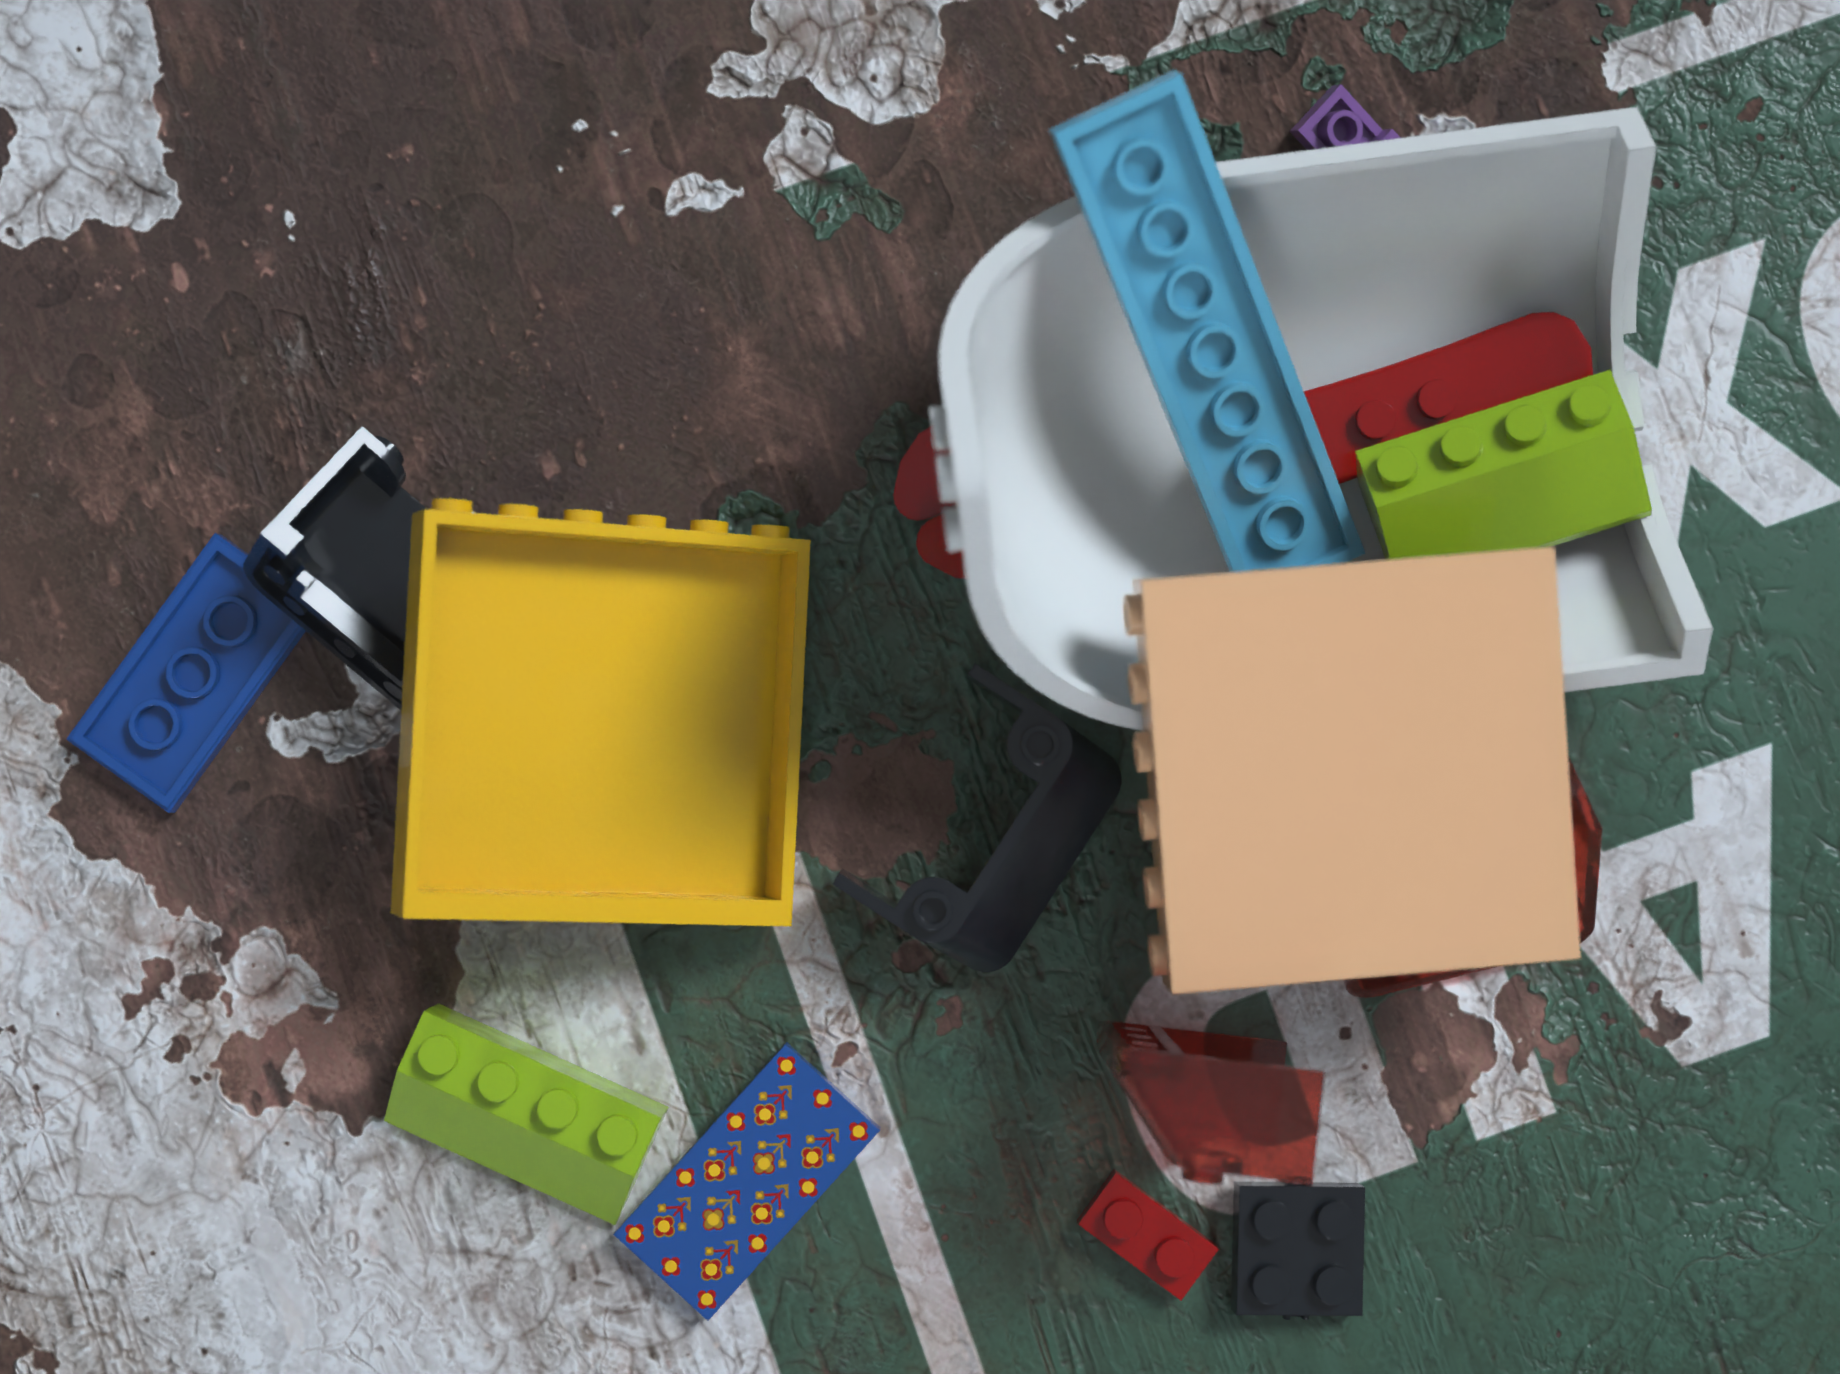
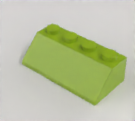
M1606 370L1355 451L1358 485L1385 559L1526 547H1552L1652 514L1634 426L1611 370Z
M438 1003L423 1011L397 1069L384 1121L616 1225L669 1107Z

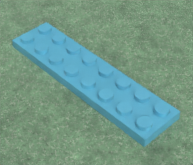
M1175 70L1168 72L1048 129L1229 572L1348 562L1365 554L1182 74Z

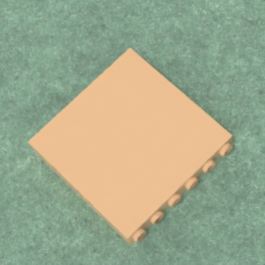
M1526 547L1133 579L1134 594L1123 596V618L1126 635H1137L1139 663H1130L1128 665V685L1132 705L1142 704L1144 731L1133 733V753L1137 773L1147 772L1149 799L1138 801V820L1142 841L1152 840L1154 867L1143 869V887L1147 908H1157L1159 934L1148 936V955L1152 976L1162 975V982L1171 994L1581 959L1555 547Z

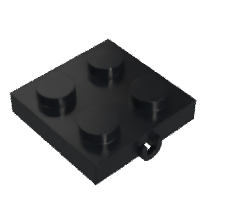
M1286 1175L1285 1182H1234L1231 1310L1236 1315H1282V1318L1285 1320H1290V1316L1301 1317L1303 1320H1309V1316H1363L1365 1187L1360 1183L1312 1182V1178L1305 1175ZM1293 1182H1301L1303 1184H1293Z

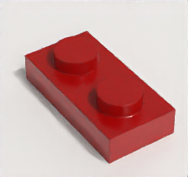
M1113 1169L1077 1218L1079 1226L1180 1301H1182L1219 1250L1214 1242L1115 1169Z

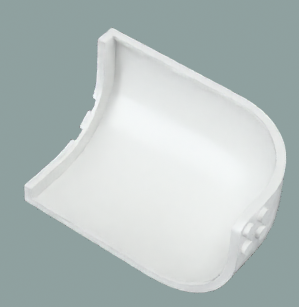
M1637 107L1216 162L1303 391L1389 366L1531 313L1555 312L1574 320L1589 343L1592 352L1593 375L1611 370L1633 423L1634 430L1642 431L1645 427L1638 372L1636 370L1625 371L1624 334L1636 333L1638 273L1656 145ZM1076 196L1026 221L1003 238L979 261L967 276L950 305L942 328L939 348L943 406L929 407L935 450H949V454L936 456L941 503L955 501L956 505L954 508L943 509L948 552L962 550L966 581L973 610L982 631L997 654L1018 676L1037 691L1057 703L1100 721L1144 731L1142 704L1132 705L1129 694L1128 665L1130 663H1139L1137 635L1127 636L1125 632L1123 596L1134 594L1133 579L1229 572V569ZM1652 465L1643 466L1652 507V514L1650 516L1552 546L1555 547L1564 692L1704 674L1713 627L1670 527ZM1357 478L1340 484L1365 550V554L1348 562L1385 559Z

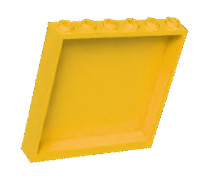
M432 499L431 509H423L412 513L391 914L407 919L792 927L811 540L789 538L790 527L779 525H752L751 535L728 533L729 522L717 520H690V530L666 528L667 518L656 515H627V525L603 523V512L582 509L563 510V520L538 518L539 507L522 504H499L498 515L472 513L473 502L460 499Z

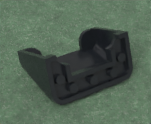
M362 426L260 533L243 563V570L253 586L398 709L402 710L412 513L427 508L401 487L406 479V473L402 465L404 458L399 449L386 438L373 436Z

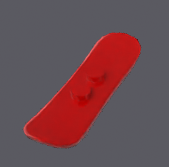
M1555 312L1531 313L1389 366L1304 391V394L1340 485L1358 478L1355 451L1593 375L1592 352L1589 343L1574 320Z

